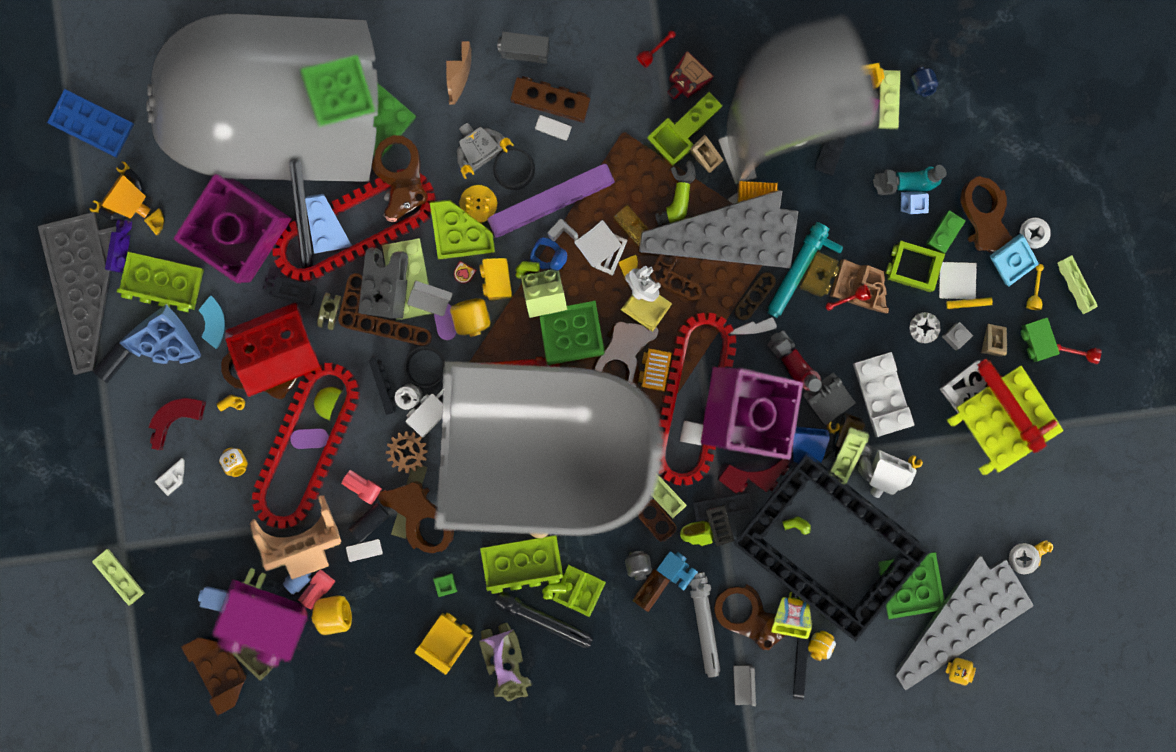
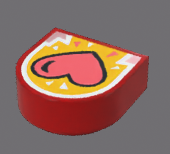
M460 261L454 270V277L459 283L466 284L472 280L477 270Z

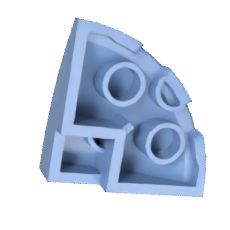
M167 305L142 321L120 341V344L137 356L145 355L152 358V361L156 363L167 364L169 360L179 361L182 364L201 357V353L190 333Z

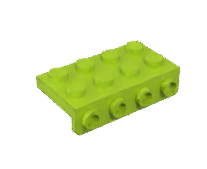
M128 252L120 288H117L116 292L121 293L122 298L132 300L134 296L140 298V302L151 304V301L159 302L158 306L163 307L167 305L170 308V305L177 306V310L188 312L189 309L195 310L204 269Z
M556 535L480 548L487 591L491 590L492 594L503 592V588L508 587L511 590L522 589V585L525 584L535 587L540 586L543 581H548L549 584L558 583L560 578H563Z

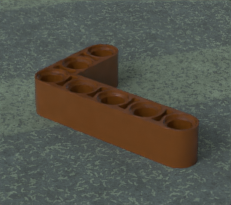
M358 273L349 276L339 314V323L342 327L419 346H427L431 343L432 335L425 328L358 313L361 286L355 288L352 282L355 278H361L362 280L363 276ZM352 296L357 297V304L355 306H349L348 299ZM346 315L353 317V322L350 325L344 324V317ZM366 319H370L372 322L369 329L362 327V323ZM385 323H388L390 325V331L386 334H383L381 332V326ZM402 328H408L409 335L406 338H401L399 335ZM421 332H426L428 335V339L425 342H419L418 335Z

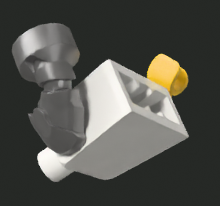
M866 443L858 459L860 465L858 466V472L873 486L870 490L871 495L880 498L883 492L893 495L898 490L900 491L910 486L917 472L916 468L921 467L923 462L921 459H918L917 463L914 464L916 456H910L908 462L878 450L871 465L872 450L870 445Z

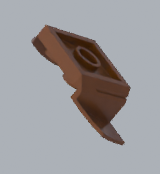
M197 638L182 646L188 661H193L212 697L209 701L217 716L233 708L247 678L239 661L233 655L234 652L218 646L216 641Z

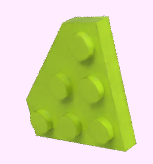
M451 200L430 202L438 259L495 252L492 231Z

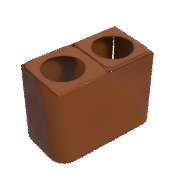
M655 500L648 502L638 513L639 518L659 541H665L675 533L676 525ZM647 506H653L656 509L657 515L654 519H646L644 517L643 511ZM659 521H666L668 523L669 530L667 533L659 534L656 531L655 527Z

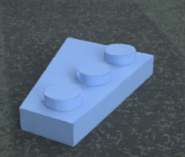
M325 195L305 196L314 253L351 247L352 245Z

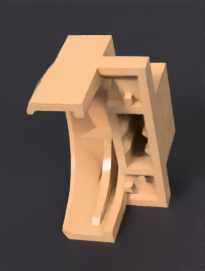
M318 496L322 507L320 519L313 527L301 534L291 537H274L263 532L256 520L250 522L253 538L260 550L266 571L285 564L291 579H295L329 566L325 549L341 544V538L324 496Z

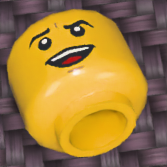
M955 658L953 663H948L946 673L949 674L951 682L966 686L969 682L972 683L976 668L973 667L971 661Z

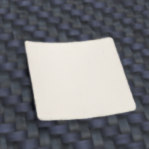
M603 220L574 242L592 267L600 264L621 247V243Z

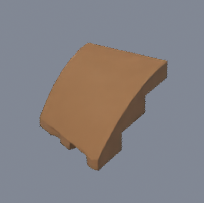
M469 41L462 42V61H446L449 105H454L459 99L469 75L472 54Z
M844 259L841 260L830 296L842 300L855 295L856 289L866 284L871 293V299L861 301L855 298L847 302L886 314L889 312L885 298L887 292L884 286V271L869 265L860 266Z

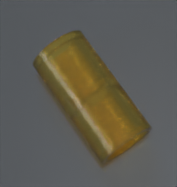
M627 205L613 218L639 247L641 232L649 229Z

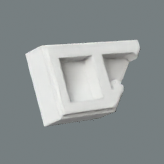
M183 458L155 481L167 496L183 484L185 464Z

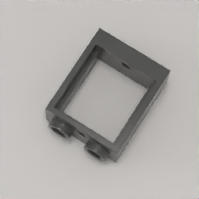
M502 32V37H498V52L501 53V57L504 59L547 64L549 37Z

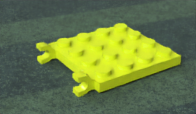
M1022 366L1017 367L1002 377L1032 424H1035L1038 429L1052 419L1056 420ZM989 386L957 406L956 410L958 413L947 419L950 426H955L964 420L988 457L989 462L978 468L982 475H987L994 469L999 473L1032 452L1026 446L1027 442L1023 441L1019 436L1020 432ZM1059 423L1043 435L1046 439L1045 443L1064 431Z

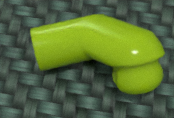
M521 262L515 269L516 278L521 279V276L526 275L528 271L539 272L540 263Z
M801 517L782 521L785 530L795 527L804 535L809 534L811 531L810 523Z
M567 583L549 584L542 590L543 598L553 599V593H567Z

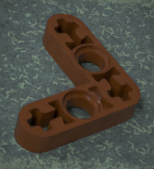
M660 254L651 273L652 280L655 283L659 282L662 287L688 300H698L702 296L701 286L671 271L678 256H673L674 259L671 263H665L662 258L664 254ZM659 262L663 266L670 267L669 270L664 269L662 273L665 276L664 278L656 279L654 272H659L661 266H658ZM679 278L682 281V286L679 289L673 288L671 286L672 279ZM685 282L689 283L687 287L690 289L696 287V292L699 293V295H694L693 297H691L690 292L687 290H685V294L682 293L681 291L685 287Z

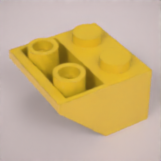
M507 258L482 259L483 264L480 265V272L482 278H485L486 281L485 284H482L485 297L488 296L490 301L512 298Z

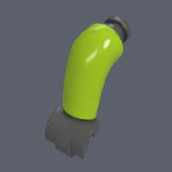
M692 162L686 163L688 171L683 176H679L678 170L675 167L671 168L674 178L679 183L676 184L672 204L666 207L667 211L662 212L661 215L659 213L655 214L658 226L685 219L689 203L690 183L696 177V170Z

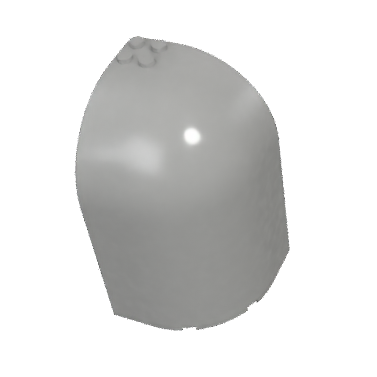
M223 14L206 17L183 27L170 37L159 51L152 70L151 84L147 85V94L149 95V100L146 101L148 122L152 124L153 136L157 144L169 157L187 168L212 176L218 174L223 178L291 180L289 161L299 159L301 161L303 180L369 182L376 138V127H373L374 116H377L378 91L377 71L372 68V61L375 62V54L367 21ZM358 55L376 110L375 113L318 128L300 70Z
M844 17L789 29L765 44L748 64L732 100L727 121V139L737 183L739 181L756 179L754 166L763 157L815 139L869 127L876 121L877 111L865 63L854 32Z
M445 362L436 529L586 535L603 532L622 525L636 516L648 503L656 486L657 474L662 470V460L659 459L664 455V445H660V443H663V431H659V419L656 409L648 397L634 385L621 378L600 371L578 368Z

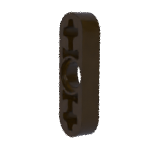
M763 273L760 275L737 305L735 316L739 320H748L774 287L776 279L773 274ZM770 277L771 286L767 284L763 290L766 291L764 294L761 289L755 286L758 284L761 287L764 282L762 278ZM751 292H759L761 298L758 302L751 301ZM746 299L749 304L755 307L752 309L750 306L747 310L748 316L743 315L741 317L739 315V308L743 309L747 305V303H744Z

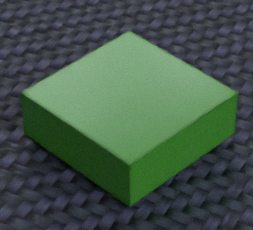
M452 573L433 578L438 597L457 592Z

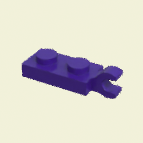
M117 220L116 232H111L105 270L123 273L131 237L127 233L132 228V222Z

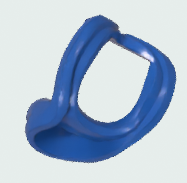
M544 237L536 242L530 255V261L540 263L541 269H552L555 271L560 270L567 260V252L559 247L556 242ZM540 244L555 250V255L551 262L545 263L535 256L536 249Z

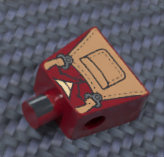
M687 51L669 77V80L674 85L667 93L673 99H676L681 93L689 98L710 83L714 76Z

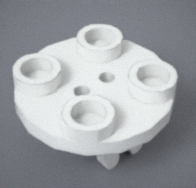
M644 266L642 269H632L625 276L626 281L633 290V296L638 300L642 298L653 302L659 297L660 284L659 282L655 283L650 276L653 272L652 267L647 268V266Z

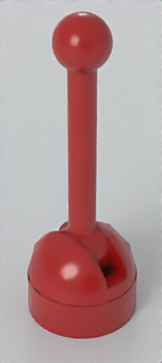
M669 31L668 36L650 52L643 51L637 55L636 58L639 63L647 68L653 61V54L670 38H674L675 32Z
M866 284L859 286L855 291V295L834 303H827L826 309L832 310L833 307L855 298L861 301L871 299L869 288Z
M1057 344L1059 351L1084 355L1089 362L1099 364L1102 353L1101 349L1092 348L1084 352L1061 347L1060 344Z

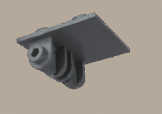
M834 372L821 381L822 386L818 391H807L803 394L824 425H827L856 404L843 386L841 379Z

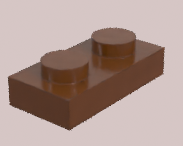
M654 569L632 601L649 612L670 580Z

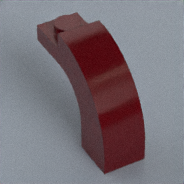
M184 398L171 401L162 406L155 413L149 424V428L156 430L151 435V448L163 450L168 429L175 420L182 417L202 420L206 401Z

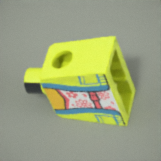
M790 592L789 598L783 597L780 602L771 632L808 639L811 631L810 606L805 601L800 600V597L794 592Z

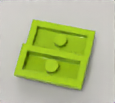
M568 565L560 582L567 583V593H555L553 600L590 617L606 582Z

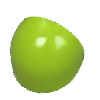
M335 387L321 389L314 398L316 412L321 417L330 421L334 405L343 390Z

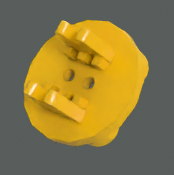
M474 185L463 192L459 205L461 209L480 223H483L496 213L497 198L488 187Z

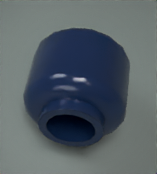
M917 68L910 79L916 94L924 97L935 93L939 85L933 69Z

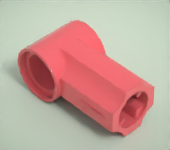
M349 470L341 483L371 505L382 490L380 486L364 479L352 470Z
M321 569L310 581L311 584L298 599L301 604L310 610L313 609L314 603L323 594H326L335 583V580Z

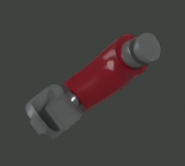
M785 331L771 336L767 346L777 358H781L793 380L803 382L802 388L805 390L818 391L822 386L820 375L807 364L796 348L792 349L795 347V344Z

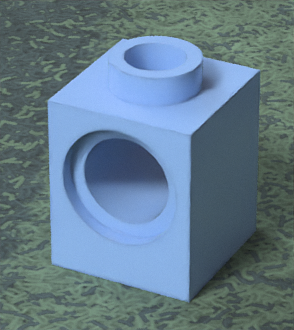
M901 192L902 212L908 214L928 213V193Z
M208 586L205 587L199 594L198 601L201 602L200 607L220 611L227 591Z

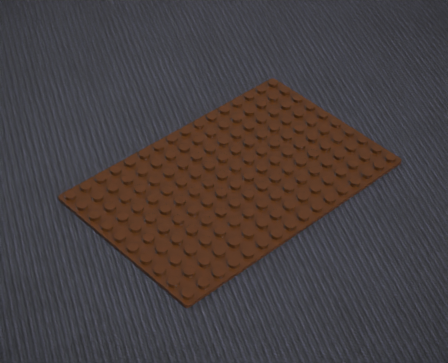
M622 133L601 164H607L615 182L598 192L576 201L564 222L578 234L579 239L603 220L613 234L628 240L619 262L636 255L638 261L636 269H642L644 266H647V268L652 267L653 269L660 254L639 251L641 232L659 227L655 214L659 213L661 215L662 212L667 211L666 207L670 206L673 202L676 184L679 182L674 178L671 168L675 167L678 170L679 176L685 175L686 172L677 166H672L668 160L627 133ZM695 179L690 183L689 203L685 218L733 203ZM564 231L554 242L567 252V260L559 270L566 306L596 301L603 347L605 348L611 340L606 334L608 331H612V325L615 322L642 325L621 310L632 295L633 290L626 281L619 263L613 276L592 267L574 243L575 240ZM546 246L538 259L545 263L551 262L555 255V250ZM619 249L614 252L607 269L611 270ZM663 255L662 257L665 263H671L674 259L673 255ZM678 256L671 271L700 285L702 296L696 301H691L660 285L659 295L671 302L672 305L656 326L658 328L657 337L649 341L636 354L639 372H644L645 364H642L644 352L648 353V349L672 353V348L680 349V344H675L674 339L675 336H683L677 330L681 324L688 327L684 321L688 317L693 316L696 320L695 314L704 313L706 318L707 313L716 314V319L718 316H722L727 320L763 265ZM607 259L602 261L600 266L604 267ZM659 262L658 266H661L659 272H654L656 279L664 278L665 276L662 274L664 269L669 270L670 267L663 266ZM540 268L539 272H543V271H547V270H552V269H541V268ZM530 271L528 274H534L539 272ZM674 278L671 281V286L679 289L682 286V281L679 278ZM685 282V287L681 292L685 294V290L690 292L691 297L694 295L698 296L697 288L690 289L687 287L689 283ZM523 284L520 285L469 363L535 359L538 356L546 358L540 316L529 317ZM703 324L691 332L678 393L719 331L715 327ZM671 355L670 360L677 361L678 356ZM598 356L560 363V368L591 370ZM618 359L607 362L602 369L603 373L623 380L626 377L625 366ZM669 367L668 371L675 373L676 368ZM667 379L666 383L672 384L673 380ZM638 382L636 388L648 397L656 409L658 418L661 419L663 415L659 414L660 406L668 407V403L661 402L662 396H670L671 392L641 387L642 383Z

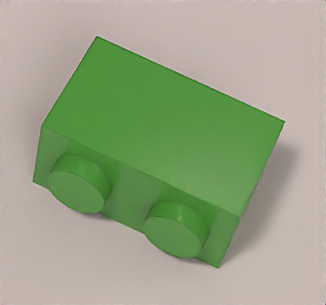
M951 211L946 212L925 246L933 251L945 254L965 223V220Z
M1048 318L1022 326L1021 335L1023 340L1027 341L1029 347L1027 348L1029 358L1033 359V362L1060 354Z

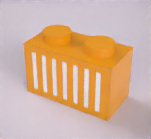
M648 349V353L644 352L642 364H645L644 372L640 371L638 381L642 383L641 387L659 391L665 390L671 353Z

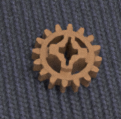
M405 431L404 436L401 433H397L398 439L392 437L393 444H387L391 448L390 451H386V454L391 455L387 460L394 462L392 464L393 468L399 466V472L403 468H405L406 473H409L410 468L415 472L417 471V465L419 467L423 466L421 460H427L423 456L425 453H428V450L423 449L427 444H421L422 437L415 438V432L411 436H409L408 431ZM408 439L406 444L402 446L397 445L400 441ZM415 442L419 446L420 453L416 452L414 448ZM410 447L409 451L415 454V456L407 455V457H404L405 453L399 450V448L407 449ZM394 451L398 452L400 456L399 462L395 457ZM412 458L417 460L411 465H406L408 460Z

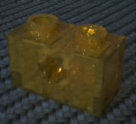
M817 252L800 288L818 297H823L824 294L827 295L832 286L829 282L832 277H836L840 267L837 266L839 261ZM823 271V276H825V278L819 280V275H817V273Z

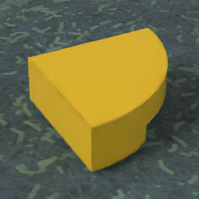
M159 208L144 220L155 235H158L164 226V215Z
M636 255L618 262L624 277L632 269L637 268L638 261Z

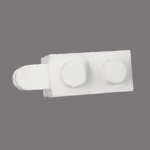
M443 390L437 396L433 393L430 396L426 394L420 400L421 405L418 409L413 408L406 415L408 417L406 422L421 437H425L443 418V402L439 400L443 395Z

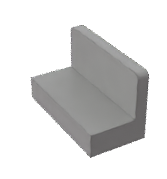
M560 219L550 229L548 237L555 241L565 231L576 241L578 234Z
M415 281L407 304L439 316H444L453 293Z
M733 665L735 705L751 704V706H756L754 666Z

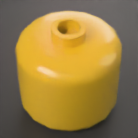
M481 298L462 301L450 308L454 328L459 335H470V337L480 335V331L487 329L491 324L486 303Z
M338 595L322 598L314 603L312 621L320 634L329 635L346 632L351 627V608L344 596Z

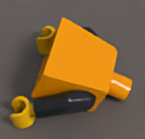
M122 161L125 168L120 170L116 167V170L121 175L102 202L93 201L97 204V208L95 210L90 208V211L99 213L110 220H125L127 217L131 219L135 212L145 218L150 208L142 203L146 198L143 183L140 177Z

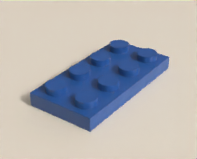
M64 89L47 122L116 158L134 126L132 122Z

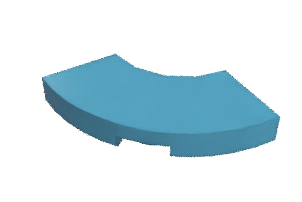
M210 295L199 309L205 320V331L201 337L215 349H218L225 335V318L220 304Z

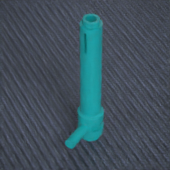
M819 222L812 225L810 234L805 237L804 245L767 308L769 309L767 313L775 318L778 315L781 316L815 254L823 245L841 253L843 246L827 239L830 229Z

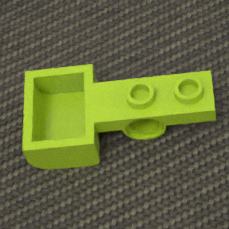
M709 92L675 125L667 118L647 139L672 166H675L689 153L690 148L694 145L689 138L722 105Z

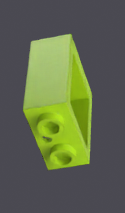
M903 241L898 242L897 245L894 244L891 255L894 257L892 263H889L886 269L887 279L933 292L945 254ZM903 249L933 257L926 283L896 274Z

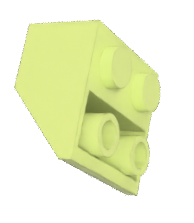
M547 270L521 276L530 318L567 310L559 270Z

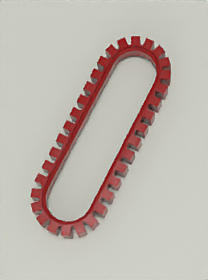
M420 173L421 184L428 198L426 203L422 204L419 211L414 215L309 268H296L288 261L286 255L287 245L291 239L298 235L296 221L289 223L291 231L289 232L285 228L282 233L284 238H279L275 244L280 246V248L272 249L273 256L280 257L274 260L277 267H284L281 272L288 277L292 274L291 278L293 280L301 281V277H303L305 282L313 281L312 273L319 279L324 276L321 269L325 268L327 273L335 271L333 263H336L339 268L346 265L343 260L344 257L349 262L356 260L354 252L357 251L358 255L362 257L366 254L364 247L377 248L376 241L381 246L386 245L388 242L385 237L389 235L390 239L394 241L399 238L396 233L398 230H400L402 235L409 233L407 225L410 224L413 230L419 228L417 220L421 219L426 223L430 218L425 212L431 213L429 203L436 201V195L430 193L434 191L431 183H426L427 178ZM377 178L374 180L377 187L373 188L369 182L364 185L366 193L363 194L361 189L358 188L353 191L356 198L352 199L348 193L342 196L345 201L344 204H341L339 199L332 201L334 206L332 210L336 216L391 188V185Z
M704 313L695 314L696 320L693 316L688 317L684 320L688 327L681 324L677 330L683 336H675L674 339L675 344H680V349L672 348L671 355L678 356L677 361L670 360L669 367L676 369L675 373L668 371L667 379L673 380L672 384L666 383L665 390L671 392L670 396H662L661 402L668 403V407L660 406L659 414L666 415L665 420L659 419V426L663 427V443H660V445H664V455L659 459L662 460V470L658 473L664 472L661 477L668 482L672 479L671 483L681 486L682 479L684 485L693 484L692 477L698 482L704 478L700 471L708 473L710 469L708 465L704 464L705 461L713 462L714 454L707 452L708 449L715 450L716 447L702 444L699 460L696 466L688 472L677 473L672 471L665 460V450L691 332L703 324L715 327L722 336V350L718 367H733L734 360L727 359V356H735L736 348L729 347V343H736V336H728L734 329L731 324L723 327L727 320L722 316H718L716 319V314L707 313L706 318Z
M325 363L324 370L320 364L321 368L314 370L316 374L309 372L304 375L309 380L308 383L300 381L298 387L303 389L304 392L303 394L295 392L293 398L298 400L299 403L298 405L290 403L288 409L293 411L294 414L293 416L286 414L283 419L289 423V426H280L279 432L285 435L284 437H275L274 443L280 445L279 449L271 447L269 454L275 456L274 460L266 458L264 465L270 467V469H261L259 476L265 478V480H257L254 487L260 489V492L252 493V500H259V503L253 504L254 511L262 510L258 518L261 521L269 518L266 525L276 527L278 523V528H288L289 523L290 527L300 524L298 519L304 521L307 518L308 514L304 509L309 511L313 509L314 503L308 500L309 498L314 500L318 498L319 492L313 489L314 487L322 488L324 481L318 478L319 476L325 478L329 473V470L324 469L323 466H332L334 460L329 458L328 455H336L339 450L333 446V443H342L343 437L337 434L338 432L346 433L348 426L342 423L343 421L351 422L353 416L348 414L347 411L348 409L356 411L358 405L352 403V399H360V392L353 391V389L359 387L358 381H350L354 374L350 370L344 373L346 367L337 364L334 369V363ZM327 375L337 376L344 382L347 395L299 507L289 516L276 515L267 506L266 495L291 435L317 380Z

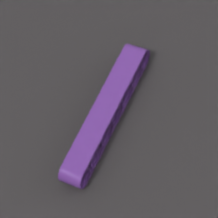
M603 164L494 214L487 221L494 236L500 237L612 185L615 181L607 164Z

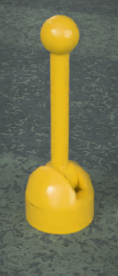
M1042 264L1036 266L1034 295L1027 300V309L1042 310V300L1038 297L1041 271L1044 269Z

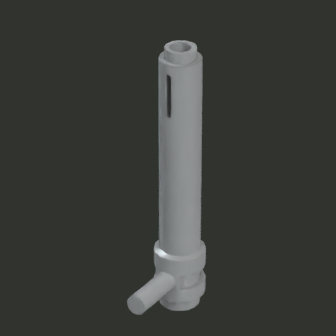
M697 572L689 583L692 589L690 594L694 601L705 674L708 677L719 676L720 665L708 597L711 587L709 584H706L708 579L705 573Z

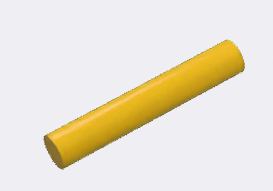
M992 298L946 301L947 309L992 305Z

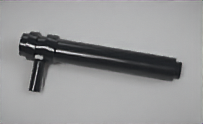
M500 592L494 606L498 607V610L502 612L505 610L513 617H520L582 648L590 647L593 641L591 634L522 602V599L518 597H511V594L508 592Z

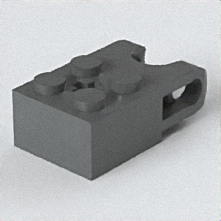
M371 247L366 251L358 313L387 318H403L408 281L406 280L408 255L405 252H394L389 264L385 266L381 250Z

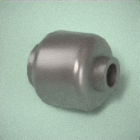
M644 551L631 552L625 559L627 574L630 577H635V580L646 579V575L652 571L650 557Z

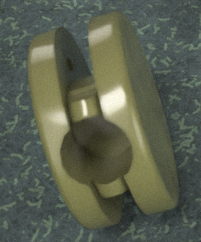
M325 293L319 311L318 327L323 328L326 319H328V330H334L341 306V296L336 295L333 300L331 299V293Z

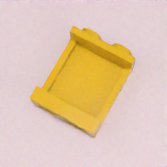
M442 613L414 652L445 675L474 636L471 633V628L465 624L461 626L456 623L457 619L449 613L446 615Z

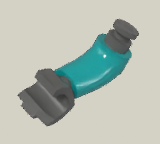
M942 165L928 167L918 172L895 173L892 170H885L884 173L875 174L873 182L880 195H890L895 193L896 190L924 192L940 185L947 172Z

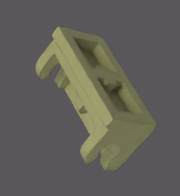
M243 645L241 652H234L233 655L261 681L275 666L257 660L255 658L257 654L255 649Z

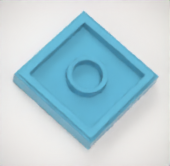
M1021 233L990 255L991 260L1007 286L1012 285L1039 265L1024 235Z

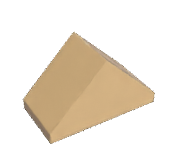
M705 135L690 148L689 153L709 173L723 161L720 154Z
M987 324L981 353L1000 357L1007 354V327Z

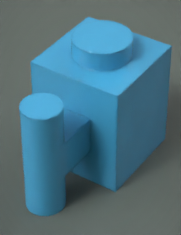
M671 551L657 568V571L675 584L681 578L682 581L678 586L683 590L686 589L698 572L691 567L689 572L686 573L685 571L689 567L685 562L687 558L679 552L674 554Z

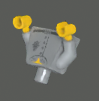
M469 123L460 127L459 130L464 138L459 141L457 162L464 179H466L465 175L468 172L474 175L475 170L502 153L503 150L508 152L506 146H514L511 140L489 128L483 129L479 127L474 131Z

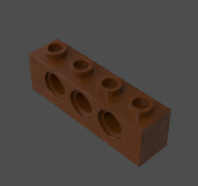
M526 76L516 78L511 103L578 122H585L590 105V98L587 97V94L582 92L574 94L569 92V89L560 86L558 89L553 88L551 84L540 81V84L532 82L533 79ZM531 89L538 91V95L534 98L527 95ZM550 94L555 95L557 98L553 103L546 101V97ZM566 100H573L575 105L572 108H567L564 105Z

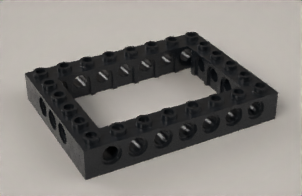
M808 452L804 454L738 535L733 544L855 642L930 553L927 546ZM808 480L812 481L817 489H822L831 496L832 501L836 500L846 508V512L852 513L860 519L864 526L867 525L875 531L879 538L882 537L889 542L894 550L900 551L898 556L853 609L763 539L768 534V530L773 523L780 519L786 507L792 504L793 499L800 490H804Z

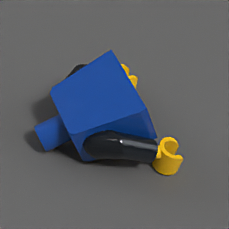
M832 421L827 424V430L795 427L791 451L794 462L798 463L804 454L808 452L822 463V460L826 459L835 448L837 437L835 432L840 428L839 423L836 424L835 430L831 428Z

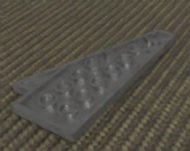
M777 190L641 232L639 251L791 268L798 211L780 209L782 191Z
M94 212L38 226L74 375L95 369L111 271L105 270L111 232H116V226L99 230L96 213Z
M981 555L975 556L894 672L905 690L1034 606L1006 559L1002 558L988 568Z

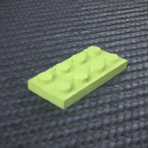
M420 238L382 245L386 266L389 264L394 252L403 251L408 255L406 280L408 281L403 318H396V321L433 314L407 304L415 281L429 285Z

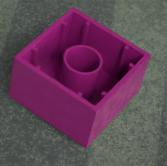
M215 174L177 232L174 240L234 282L247 283L252 281L292 218L234 178H223Z
M713 367L700 444L790 459L803 382L740 369Z
M232 579L215 622L214 635L219 637L218 646L226 650L240 653L244 645L255 649L257 652L255 658L268 665L278 666L280 659L286 661L291 659L307 618L306 608L303 604Z

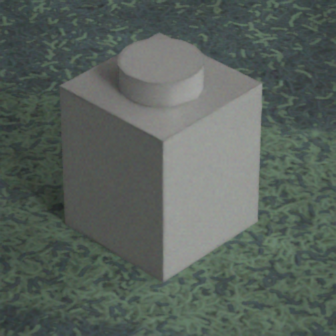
M958 322L942 337L954 350H957L973 335Z

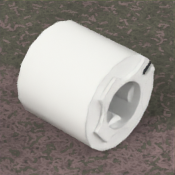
M408 383L398 389L395 394V401L400 408L411 409L419 404L422 399V390L420 387Z
M683 421L680 442L702 445L700 441L703 424Z

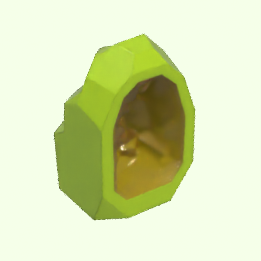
M699 521L690 523L680 531L681 539L693 545L700 544L703 546L713 543V533L709 522Z

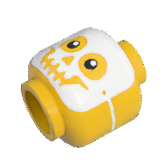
M237 448L225 449L219 459L225 474L232 477L244 474L248 465L243 452Z
M825 631L814 633L808 644L810 656L818 661L829 659L836 646L834 636Z

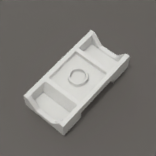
M892 352L854 363L853 366L875 437L915 426L900 385Z

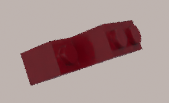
M781 458L770 468L758 472L742 471L728 464L717 480L736 494L739 491L742 493L748 486L746 482L748 479L764 492H768V490L772 492L778 484L776 481L780 475L784 476L789 470L788 464L790 461Z

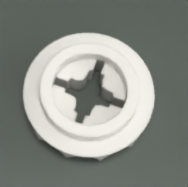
M1040 218L1026 220L1019 231L1033 249L1044 246L1050 238V228ZM1036 228H1038L1037 234L1039 235V237L1035 236L1034 238L1030 239L1032 235L1030 229L1035 230Z
M920 313L910 323V333L920 343L934 341L941 331L940 322L935 315L930 313ZM927 320V326L933 329L927 330L924 336L923 329L917 326L924 325Z
M1022 543L1013 547L1009 554V563L1014 571L1020 574H1029L1039 567L1041 560L1039 551L1033 545ZM1024 553H1026L1027 557L1032 558V560L1027 561L1026 564H1024V562L1020 559H1017L1024 556Z

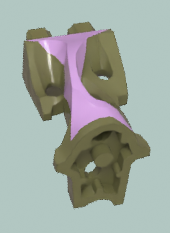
M504 623L498 626L500 631L498 635L493 636L491 629L481 631L482 640L479 641L488 673L489 675L493 674L494 671L497 673V685L494 688L495 697H504L508 702L518 697H527L526 687L532 684L527 677H521L519 672V663L523 661L514 629L511 630L508 623ZM511 648L515 650L513 655L509 654ZM492 656H494L495 665L491 664L490 659ZM509 663L512 668L511 670H505L503 665Z

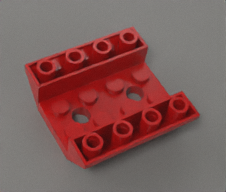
M297 302L225 330V340L248 397L321 368L307 336ZM286 331L291 332V335H290L289 338H287V339H282V338H281V336H282V334H283L284 332H286ZM254 346L255 349L252 353H245L247 347Z

